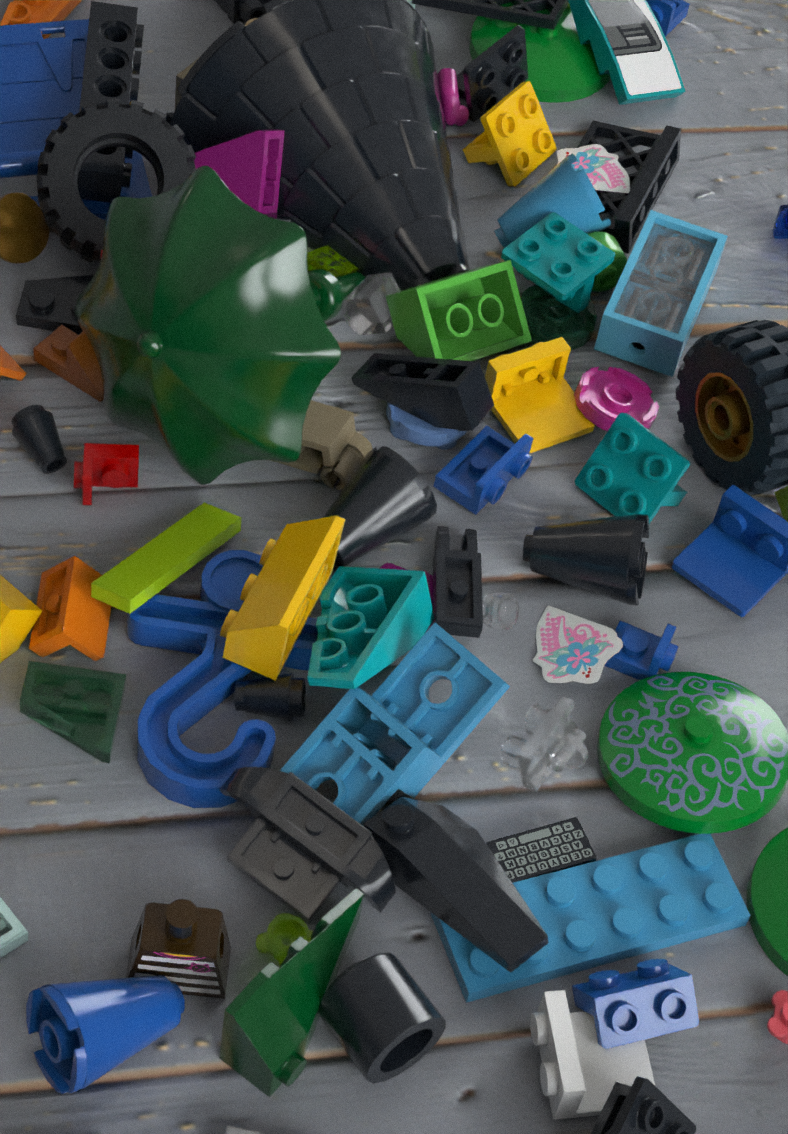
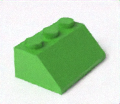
M511 260L478 267L385 296L396 337L417 357L474 361L532 341Z

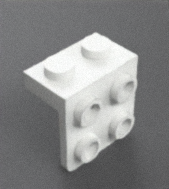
M565 990L543 993L537 1013L531 1014L530 1029L534 1045H539L542 1060L540 1066L541 1087L543 1094L549 1096L553 1120L600 1115L615 1082L632 1086L635 1078L639 1076L649 1079L655 1085L645 1040L604 1049L598 1044L594 1017L586 1012L570 1013Z

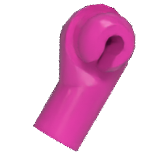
M443 68L437 75L445 123L450 126L453 124L463 126L468 120L469 110L465 105H460L456 71L452 68Z

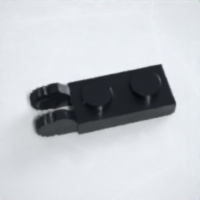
M438 526L433 557V613L435 617L433 624L436 622L450 635L480 638L483 629L481 553H478L477 531L465 529L461 541L462 551L450 550L449 528Z

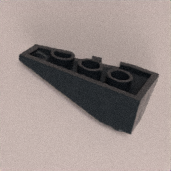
M400 797L364 823V827L372 832L373 838L384 853L394 884L510 973L549 943L548 935L479 832L444 806Z

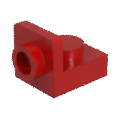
M84 443L83 461H74V489H83V505L92 506L93 486L138 488L139 445Z

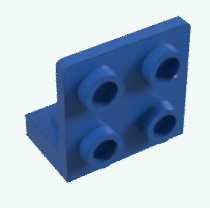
M732 485L723 493L713 522L673 560L671 567L740 617H744L788 573V522L735 485Z

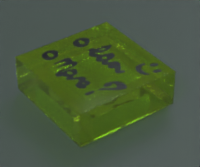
M328 245L307 252L308 271L323 269L330 272L334 277L357 272L358 268Z

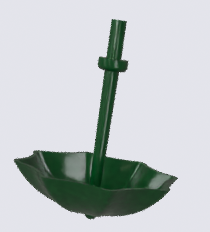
M201 166L183 183L162 194L145 198L117 197L111 201L105 219L101 261L91 282L78 296L75 305V315L80 327L93 347L100 366L103 380L104 406L108 417L120 427L138 431L157 441L168 451L187 475L197 483L206 485L211 483L225 470L241 463L267 459L290 463L299 458L303 424L313 394L321 381L338 364L341 358L339 344L325 322L337 316L343 302L364 296L367 292L368 284L366 278L359 272L334 277L330 272L323 269L308 271L307 238L301 226L293 222L273 219L256 211L230 191L215 170L209 166Z

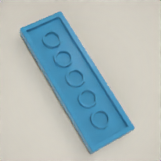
M697 834L514 882L513 885L548 935L549 943L511 973L431 913L466 1003L746 926L751 916L711 834Z

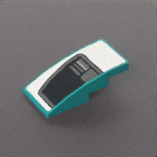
M568 0L581 45L591 44L599 74L610 73L619 105L674 98L686 92L672 51L657 18L646 0Z

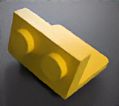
M563 337L547 342H539L529 348L510 354H502L488 361L485 379L494 402L491 410L514 443L525 433L533 437L529 454L591 433L595 427V424L585 418L577 407L574 397L575 392L564 379L571 348Z

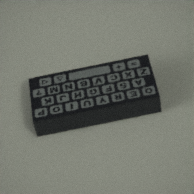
M577 817L486 842L512 883L594 862L597 859Z

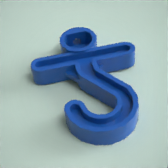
M229 550L217 554L206 563L201 575L200 601L156 594L131 614L127 613V635L135 644L200 654L147 697L139 714L137 726L138 764L148 783L168 800L192 808H222L237 802L236 799L230 796L226 797L219 791L237 768L242 767L270 768L273 761L276 740L275 731L270 724L259 719H251L239 726L233 742L224 750L212 754L192 751L179 738L180 735L235 692L236 682H242L244 677L252 671L222 658L226 638L220 636L222 625L231 609L239 611L244 602L240 600V595L247 578L251 573L258 576L263 568L259 564L261 556L246 550ZM308 618L283 667L309 670L312 646L317 641L318 635L316 628L317 618Z

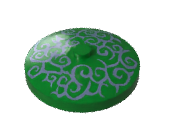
M668 672L653 675L633 683L619 693L610 703L602 718L597 742V755L605 781L614 794L627 807L643 818L660 826L696 834H714L737 830L765 816L777 804L785 791L788 782V733L775 711L764 700L749 689L728 679L698 672Z

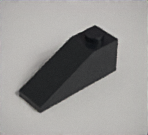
M374 353L351 377L355 386L439 428L473 431L494 406L481 364L478 361Z

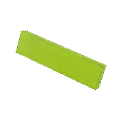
M205 502L93 581L91 583V597L131 614L241 531V517Z

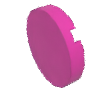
M593 367L582 374L574 397L577 407L585 418L597 427L608 431L620 413H628L647 429L651 428L657 417L659 405L657 400L654 403L650 397L653 392L647 383L635 374L616 367H609L607 371H598L599 367Z

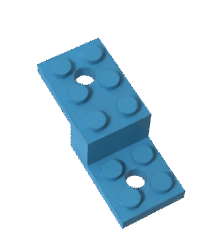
M435 622L372 696L359 686L356 689H349L280 771L288 774L292 772L314 790H317L324 781L334 780L338 786V796L333 804L364 826V823L374 817L398 789L415 798L510 686ZM440 679L450 680L452 694L449 699L439 704L432 703L429 699V690L432 684Z

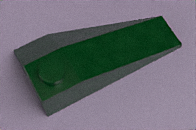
M357 888L320 919L312 932L310 942H307L300 936L290 945L287 951L288 955L280 968L270 962L224 1010L219 1059L268 1097L282 1083L287 1087L290 1086L306 1066L307 1059L304 1056L320 1018V1001L331 983L336 979L360 918L364 893Z

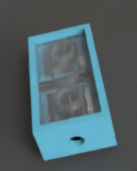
M650 210L603 313L594 350L673 377L717 272L728 236Z

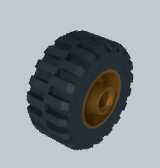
M755 320L702 336L690 347L684 356V363L680 366L677 375L680 384L676 388V400L679 401L680 409L677 411L679 423H683L685 430L683 437L686 444L690 445L694 452L692 455L699 466H703L706 469L705 474L712 481L720 483L719 487L725 490L735 485L749 496L788 485V327L770 320Z

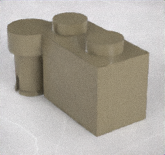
M311 400L303 424L299 458L290 463L274 462L318 474L322 469L320 473L322 481L328 487L333 488L337 480L340 479L336 485V490H342L367 453L373 448L366 437L356 432L354 412Z

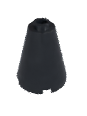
M382 446L378 450L375 447L367 453L323 516L325 518L337 515L345 519L334 563L337 567L346 566L428 521L436 514L437 503L429 486L421 490L413 480L419 474L418 471L405 458L389 447Z
M631 514L536 526L533 535L526 534L523 561L530 562L532 572L628 605L638 606V598L641 599L648 557V552H645V542L641 541L642 538H649V517L647 514Z

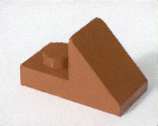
M61 325L33 348L34 361L99 402L104 400L100 366L93 347L84 331L78 335Z

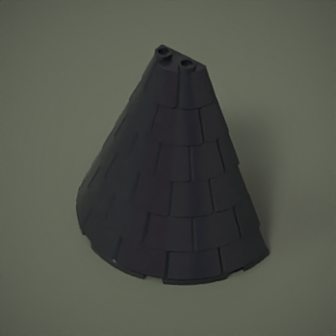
M272 0L264 4L266 14L247 26L238 21L218 37L195 62L180 83L178 90L182 98L174 113H166L165 121L171 126L178 125L184 133L183 140L186 145L192 146L194 153L258 130H285L277 214H287L291 222L301 226L306 234L307 247L318 252V255L323 252L326 254V257L323 256V258L330 262L339 261L341 263L337 262L339 267L347 272L361 273L366 278L368 284L386 295L470 270L464 233L460 223L458 195L454 187L452 160L447 141L444 111L441 106L434 47L425 22L406 0Z

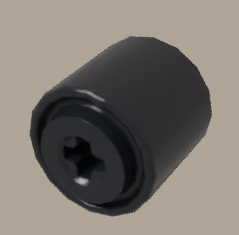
M389 952L367 957L345 969L331 983L328 990L324 993L319 1006V1015L366 1080L373 1084L391 1079L414 1065L438 1042L446 1028V1020L400 960Z

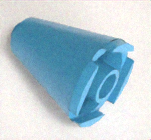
M573 153L565 157L497 219L500 228L496 229L494 233L503 249L551 212L557 213L586 234L611 226L609 218L601 220L599 217V213L605 211V208L584 169L575 171L571 166L572 163L578 161Z

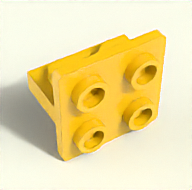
M527 81L519 84L481 116V123L485 131L462 150L468 163L485 162L486 165L498 163L509 187L517 186L550 157L557 147L531 82Z

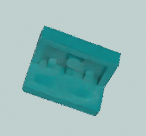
M555 212L548 214L502 250L501 259L504 261L511 260L512 266L524 278L545 290L557 301L565 304L576 313H580L589 305L595 276L609 266L615 258V252Z
M620 413L574 482L576 486L614 516L647 514L650 524L661 506H678L687 494V491L677 483L690 466V462L628 413Z

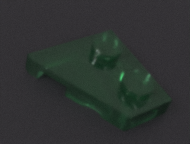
M29 661L20 697V712L101 762L110 763L126 688V674Z

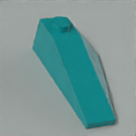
M339 566L321 593L320 603L322 610L321 616H317L316 621L318 635L317 641L312 646L307 676L309 685L356 689L410 651L426 633L435 618L425 571Z

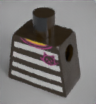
M178 899L170 904L155 902L145 904L132 936L126 978L163 975L170 982L176 983L183 995L225 999L231 946L223 913L217 909L196 907L193 902L186 899Z

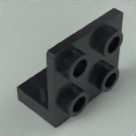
M520 25L514 27L465 66L463 71L457 75L460 105H465L468 108V119L472 122H475L519 84L528 79L525 29Z

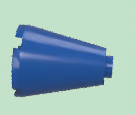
M163 975L46 984L29 993L26 1004V1023L29 1034L39 1032L43 1049L35 1051L34 1055L46 1080L56 1092L60 1094L69 1092L70 1094L81 1091L177 1027L181 1020V1013L185 1009V1001L179 986L174 982H170Z

